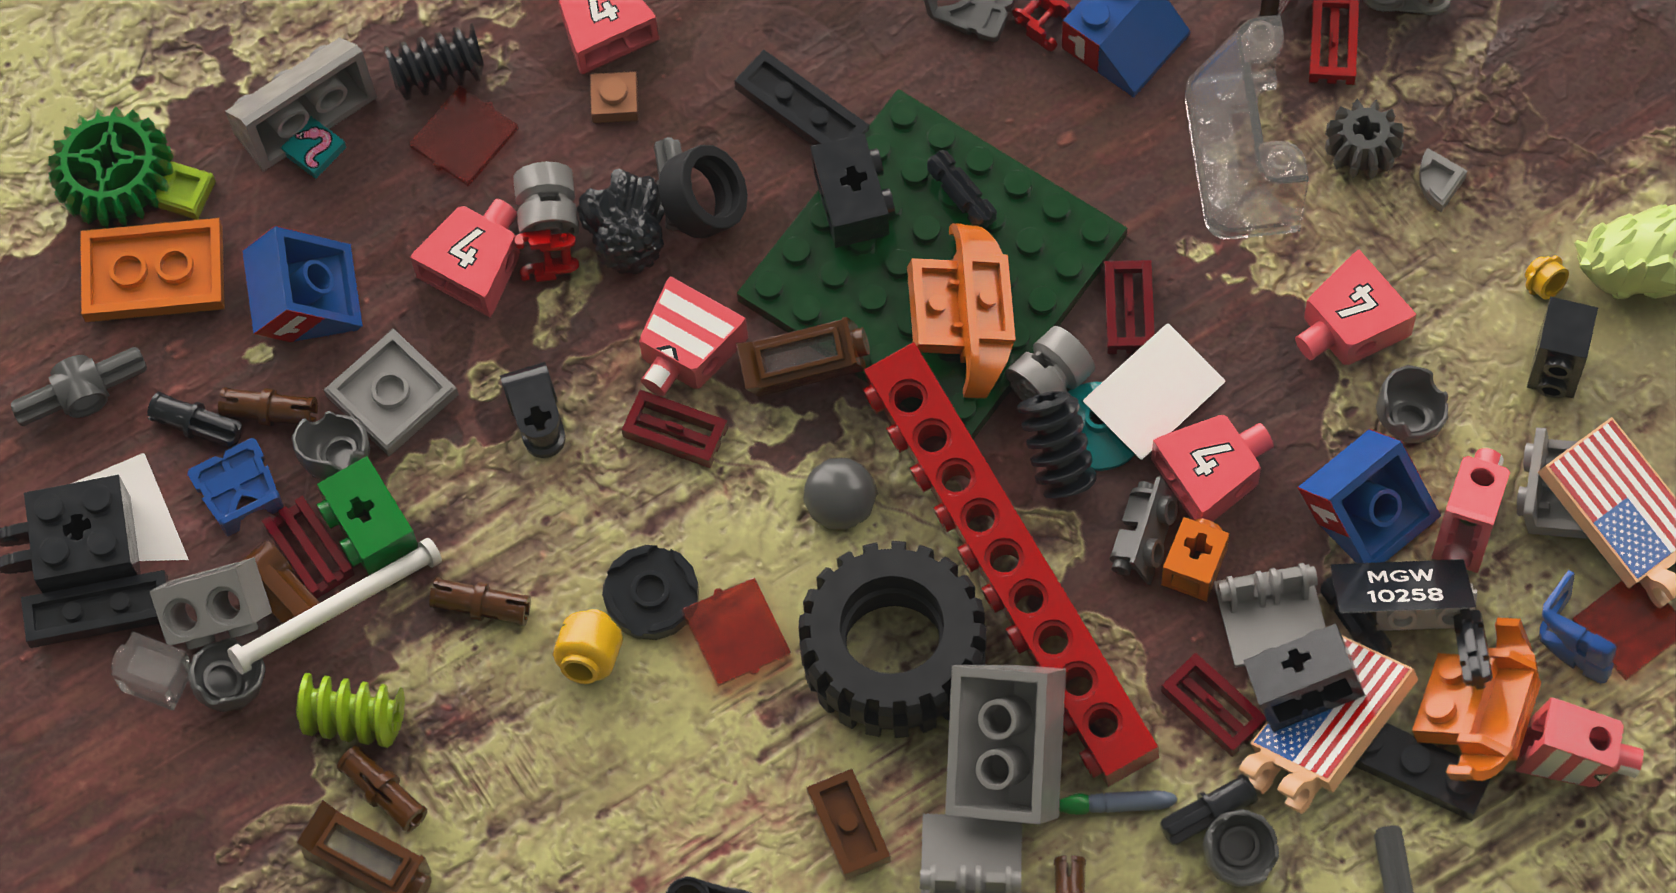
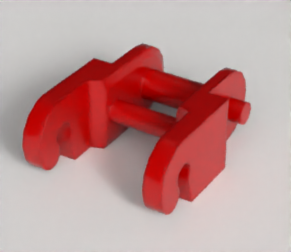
M1031 0L1023 10L1015 8L1012 14L1016 24H1021L1027 28L1026 35L1046 50L1054 51L1057 47L1056 40L1052 37L1047 40L1046 31L1041 27L1052 15L1055 17L1061 16L1065 19L1071 12V7L1064 0ZM1041 6L1046 12L1037 21L1030 15Z
M550 229L523 232L514 239L517 249H523L525 247L524 242H529L531 250L540 249L544 253V262L527 264L520 269V277L523 281H528L530 279L529 274L534 273L536 282L556 280V274L574 272L579 268V260L571 256L570 248L575 245L576 238L570 233L551 234ZM561 250V257L551 258L550 251Z

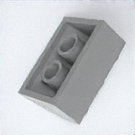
M339 37L330 44L315 49L307 59L293 68L279 72L270 83L253 94L242 96L225 112L234 135L264 172L287 157L280 147L291 136L302 130L311 116L330 129L376 99L377 96L362 50L357 44Z
M1024 665L952 666L945 815L1031 824H1043L1059 818L1066 669Z

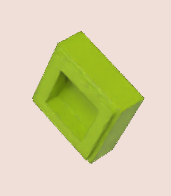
M171 161L173 174L164 176L169 189L167 192L162 190L156 191L159 200L158 208L198 220L216 182L214 175Z

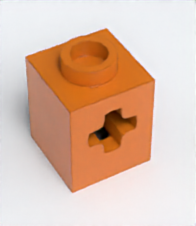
M1183 517L1163 566L1161 585L1207 602L1226 555L1230 533L1222 531L1218 524L1210 520L1199 518L1194 521ZM1196 551L1202 552L1198 559L1191 558Z

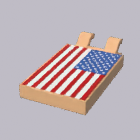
M1611 417L1537 473L1628 589L1637 582H1640L1647 591L1651 601L1658 608H1661L1676 597V574L1667 570L1676 563V497L1614 418Z
M1342 636L1366 696L1275 732L1272 731L1269 723L1266 722L1250 743L1255 754H1250L1244 759L1240 765L1239 772L1249 777L1255 791L1261 794L1268 791L1281 769L1291 773L1281 781L1277 790L1288 797L1285 801L1287 807L1301 814L1304 813L1321 787L1334 793L1419 680L1413 668Z

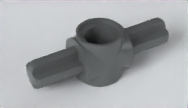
M132 347L96 364L93 358H89L86 355L68 357L52 368L51 376L48 377L51 384L13 400L11 403L12 412L21 426H26L62 409L66 415L73 418L89 416L105 406L108 396H110L108 388L144 373L147 370V365L137 347Z

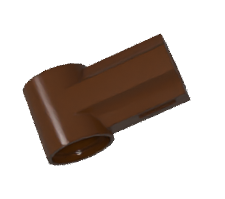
M266 539L240 560L255 558L272 610L271 614L281 625L319 604V601L311 594L307 587L293 574L294 570L285 557L269 540Z

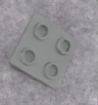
M1300 563L1297 567L1280 570L1272 568L1269 569V572L1261 573V571H1255V574L1235 578L1227 576L1224 580L1214 581L1235 668L1245 666L1244 660L1256 656L1266 649L1276 648L1306 636L1311 631L1326 628L1315 588L1318 585V579L1314 566L1310 567L1309 564Z
M923 814L920 893H1021L1022 823L948 816L945 814Z

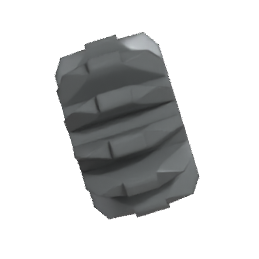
M1358 99L1352 103L1351 110L1342 106L1339 107L1335 114V120L1328 122L1325 132L1328 138L1325 150L1327 155L1335 156L1333 164L1336 170L1349 166V174L1352 179L1361 170L1365 171L1372 180L1377 175L1378 168L1386 172L1393 168L1394 158H1399L1402 155L1404 147L1401 140L1404 134L1403 124L1394 122L1395 113L1393 109L1380 112L1377 99L1370 105V108H1364Z

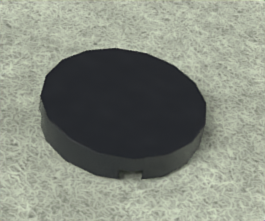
M643 545L627 550L613 561L603 584L602 597L608 615L622 632L637 639L658 640L676 634L690 622L698 607L699 584L693 566L681 553L672 549L669 551L665 548H658V545Z

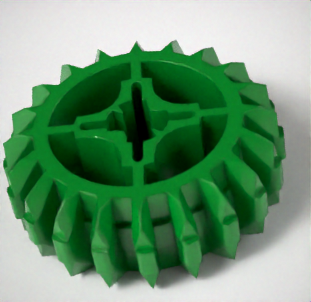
M116 106L109 116H104L103 112L96 108L94 119L87 121L86 118L79 115V127L73 129L64 126L63 133L66 140H54L53 149L56 154L48 156V165L51 169L48 177L52 188H55L54 194L58 202L65 205L68 213L73 217L81 215L83 221L88 225L98 218L100 224L105 228H108L113 218H118L119 223L126 227L127 216L135 213L137 217L143 219L145 214L143 208L146 205L158 208L159 200L156 191L162 190L167 192L169 189L164 176L173 174V167L170 163L173 161V153L171 148L167 146L168 141L165 134L160 129H156L154 122L149 117L141 120L139 113H136L134 109L123 116L122 111ZM123 144H129L141 149L145 156L135 155L134 151L124 150ZM77 179H87L88 183L98 184L99 191L83 187L77 182Z

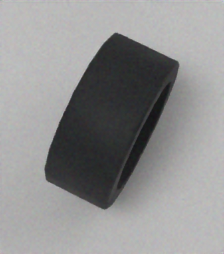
M698 145L669 159L660 172L658 189L661 205L669 220L678 230L693 238H708L733 227L740 222L746 211L748 193L745 178L738 164L729 154L714 145ZM692 168L699 170L708 179L714 191L716 202L714 216L707 213L699 205L693 194L691 185Z

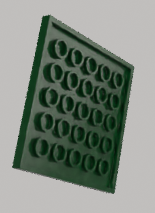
M897 89L869 125L870 129L865 134L869 149L877 148L881 157L884 175L878 177L881 190L890 189L895 206L896 216L889 217L890 235L835 248L818 190L739 289L737 300L787 333L848 317L857 324L858 328L863 327L866 332L870 348V355L864 356L866 368L911 344L913 336L907 274L909 262L912 258L952 260L957 251L955 237L949 236V226L952 223L972 225L967 219L969 214L962 213L942 189L941 185L943 183L941 181L937 182L927 170V161L931 156L941 150L947 151L957 162L955 167H961L983 193L981 198L988 199L996 209V221L985 230L997 241L1002 253L1008 255L1016 341L1012 346L1007 364L987 398L963 397L966 363H960V354L921 352L974 440L1012 389L1011 382L1005 377V370L1023 353L1029 352L1034 354L1033 344L1051 327L1060 326L1102 270L1104 261H1109L1127 237V227L905 92ZM852 188V191H857V188ZM835 340L809 346L827 358L838 355ZM864 371L852 373L868 383ZM909 397L900 404L913 412L921 406L923 401L916 397Z

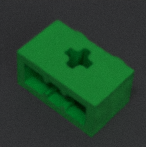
M368 456L317 483L323 501L316 504L317 508L330 529L337 525L341 529L345 539L341 540L339 544L353 567L361 563L369 576L418 548V542L413 529ZM363 515H366V517L369 519L365 523H363L360 519V517Z

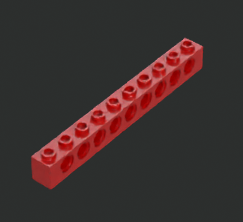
M912 342L864 369L869 385L862 389L866 399L876 414L884 410L892 425L887 427L886 431L897 451L901 453L907 450L915 462V465L909 467L921 491L924 493L931 489L939 504L934 506L933 510L944 530L948 533L955 529L963 543L957 547V550L970 573L978 569L986 581L987 585L981 587V591L993 612L997 613L1003 610L1011 623L1009 627L1005 628V631L1016 651L1021 654L1027 650L1036 667L1066 669L1065 687L1075 677H1085L1092 682L1093 685L1089 692L1081 696L1072 695L1065 689L1063 730L1069 737L1076 733L1085 748L1079 752V755L1092 778L1094 779L1101 775L1109 787L1159 758L1158 745L916 344ZM909 397H916L923 401L921 406L913 412H903L898 409L899 404ZM932 436H939L946 440L944 447L936 452H928L921 448L923 442ZM961 475L970 480L969 485L959 492H953L945 488L946 482L954 476ZM979 515H987L994 520L991 528L983 532L973 531L969 528V523ZM1003 555H1011L1019 561L1017 566L1009 572H999L992 566L995 560ZM1028 595H1034L1039 597L1043 604L1033 613H1024L1017 608L1020 599ZM1051 636H1060L1068 642L1066 648L1058 654L1044 652L1041 649V645L1045 639ZM1100 718H1109L1118 727L1111 736L1101 738L1095 736L1090 731L1091 725Z

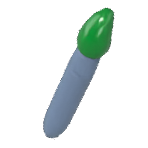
M1157 790L1091 794L1090 796L1084 793H1075L1060 799L1059 811L1072 815H1084L1089 812L1110 813L1160 810L1173 806L1178 799L1176 795L1170 792Z

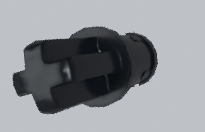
M158 391L154 394L148 406V420L183 431L184 436L192 439L198 436L226 447L236 445L240 439L242 424L239 421L205 410L203 403L196 402L190 404Z
M1243 774L1208 794L1201 791L1197 794V800L1161 820L1160 825L1163 834L1172 845H1178L1209 828L1213 821L1221 814L1241 810L1250 804L1256 803L1258 801L1257 793L1250 780Z

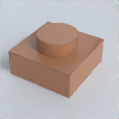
M636 72L590 74L591 116L593 123L639 121Z

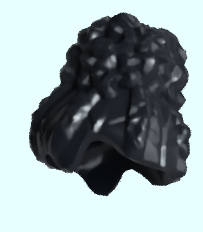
M620 168L614 169L611 174L610 186L607 189L596 190L589 188L580 196L579 206L577 207L578 218L582 223V228L593 234L592 242L596 245V254L601 259L600 263L616 270L619 274L632 273L634 275L643 272L645 267L650 268L654 265V261L660 257L659 252L664 246L662 227L659 223L665 213L654 178L651 176L638 177Z

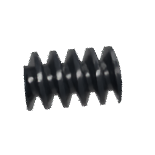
M470 23L468 38H465L458 27L452 28V38L449 43L441 32H436L434 46L431 48L422 36L417 37L416 52H412L405 41L399 42L397 57L392 54L387 46H384L395 88L399 90L406 101L411 100L413 85L418 87L423 96L428 95L431 80H434L441 91L447 89V78L450 75L458 86L464 85L465 71H469L477 82L482 80L484 62L473 23Z
M1065 391L1041 393L1017 405L1019 413H1033V416L1024 420L1021 425L1023 431H1037L1038 433L1028 438L1026 445L1028 449H1042L1041 452L1033 455L1030 461L1034 467H1046V469L1034 476L1037 484L1051 485V487L1044 491L1043 495L1045 498L1057 499L1080 494L1090 489L1097 480L1094 468L1090 467L1093 461L1092 455L1086 449L1089 443L1088 438L1082 432L1084 422L1082 417L1077 414L1080 408L1077 398Z

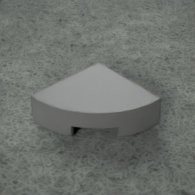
M1427 148L1419 171L1420 187L1425 198L1435 209L1442 212L1466 179L1467 170Z

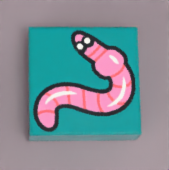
M311 116L304 128L291 136L280 148L286 153L288 159L317 179L346 149V143Z

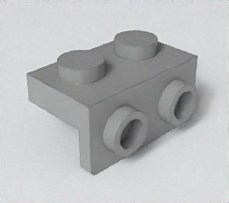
M1536 428L1534 443H1526L1523 466L1524 471L1529 472L1527 487L1520 486L1518 490L1517 515L1524 516L1528 534L1587 539L1584 531L1537 473L1578 441L1549 439L1547 428Z

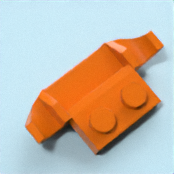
M952 223L949 226V236L955 237L957 251L952 260L912 258L907 266L913 342L922 353L960 354V363H966L963 397L987 398L1007 364L1012 346L1016 341L1008 255L1002 253L997 241L983 227Z
M1497 618L1495 623L1496 648H1488L1493 679L1485 683L1486 687L1484 689L1477 690L1475 686H1466L1464 684L1459 654L1438 653L1412 731L1418 743L1459 746L1462 753L1458 765H1449L1446 772L1451 780L1464 782L1467 780L1484 781L1501 772L1509 761H1517L1541 686L1537 660L1521 619Z

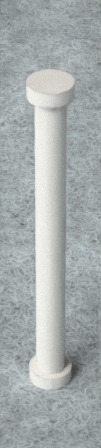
M425 538L418 542L416 550L242 647L239 644L230 647L228 655L237 671L243 675L252 669L251 664L426 565L433 568L440 564L442 558L438 548L430 538Z

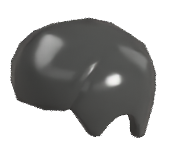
M1406 365L1394 369L1385 379L1378 393L1376 403L1378 419L1383 427L1398 440H1402L1405 443L1425 442L1435 438L1448 420V393L1446 391L1442 392L1436 387L1432 371L1426 368Z
M331 411L325 412L322 419L316 422H309L305 418L302 419L292 435L294 452L298 461L314 478L325 480L358 460L369 456L371 449L366 429L352 416L335 415Z
M829 458L813 468L808 475L804 486L803 499L813 520L830 530H847L870 516L878 492L873 477L864 465L850 458Z
M227 638L220 642L206 644L193 656L188 672V681L195 698L203 705L220 712L239 710L247 706L258 696L265 677L266 667L263 658L252 663V669L243 675L237 671L230 660L228 649L236 644H239L241 647L244 645L235 638Z
M1245 809L1223 813L1213 821L1205 833L1203 840L1205 864L1218 880L1234 887L1260 884L1267 880V876L1279 859V847L1275 830L1263 816Z

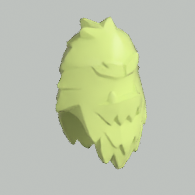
M1661 204L1634 216L1629 213L1618 217L1607 225L1602 222L1592 229L1587 242L1579 240L1575 242L1580 269L1598 288L1611 294L1613 298L1626 299L1635 294H1644L1656 299L1676 294V258L1672 257L1676 250V204L1671 206Z

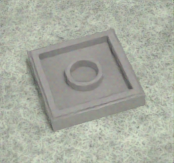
M394 329L324 389L326 397L346 416H352L365 427L368 437L388 456L392 455L459 395L457 388Z

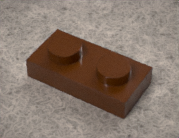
M853 769L806 787L809 799L845 881L891 862L890 853Z

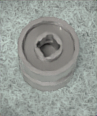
M546 161L526 165L516 171L513 181L516 205L519 206L517 210L519 234L550 229L551 234L570 233L576 238L579 234L576 204L573 203L575 191L572 169L565 164Z
M1053 326L1033 344L1034 354L1029 352L1023 353L1005 370V377L1011 382V388L1016 395L1024 401L1045 392H1067L1066 388H1077L1095 371V364L1086 348L1078 339L1062 327Z

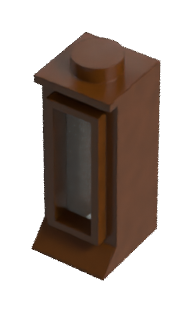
M848 317L754 342L736 343L745 389L758 397L864 371L866 369L864 356L870 355L869 342L864 328H858L857 324Z
M322 800L296 841L305 859L367 893H427L431 885L432 877L429 875L432 871L425 856L408 850L340 813L324 800Z

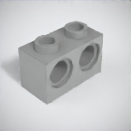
M255 558L170 580L149 591L167 647L185 642L187 649L198 648L216 640L214 634L224 631L229 632L230 638L242 636L259 629L257 621L272 613ZM228 591L237 596L240 610L235 609L230 604ZM186 603L194 608L197 621L192 620L188 616L185 608Z

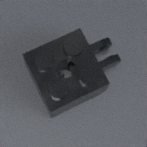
M119 474L25 492L24 500L27 522L0 527L1 547H13L14 545L19 546L30 543V549L13 552L12 554L8 553L0 557V572L11 575L19 572L33 571L34 581L42 593L141 574L131 496Z

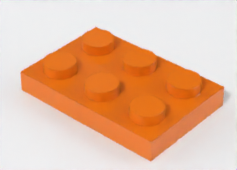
M219 218L81 231V314L85 322L225 309L223 226Z

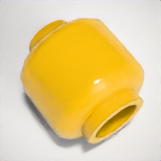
M591 609L574 612L566 617L553 650L554 660L559 666L561 673L571 681L580 684H590L602 680L613 671L623 642L622 632L610 616L603 611Z

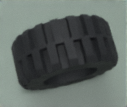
M891 541V549L881 550L878 549V544L875 542L863 545L862 555L854 557L852 552L848 551L838 557V569L833 571L831 568L825 567L816 577L817 590L814 588L808 589L803 601L804 614L799 616L798 632L801 660L810 690L818 693L819 704L827 713H833L835 710L838 712L840 723L851 729L855 728L858 722L864 724L866 735L880 737L882 729L894 730V738L909 737V728L920 726L922 733L936 729V718L943 715L946 720H950L952 666L985 665V611L981 599L975 598L974 584L967 575L958 577V565L948 557H943L938 562L934 560V549L919 545L917 552L906 550V542ZM898 606L923 614L938 629L939 645L937 650L922 665L906 672L882 673L863 666L849 653L847 634L853 625L867 613L883 607Z

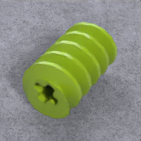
M305 673L297 697V719L299 720L302 733L306 736H313L319 730L323 738L332 739L338 732L340 739L345 742L352 741L357 735L359 742L369 745L376 738L379 746L388 748L395 741L402 725L405 694L403 688L400 687L395 699L391 700L389 699L388 686L381 684L376 696L371 697L369 683L362 681L356 694H351L350 680L345 678L341 681L338 690L332 691L330 676H324L317 689L313 688L312 674Z

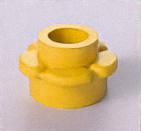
M1559 256L1538 257L1528 266L1525 272V278L1527 279L1526 289L1529 290L1531 295L1535 296L1538 294L1544 300H1548L1550 297L1556 296L1563 289L1568 281L1569 271L1562 266L1563 262Z

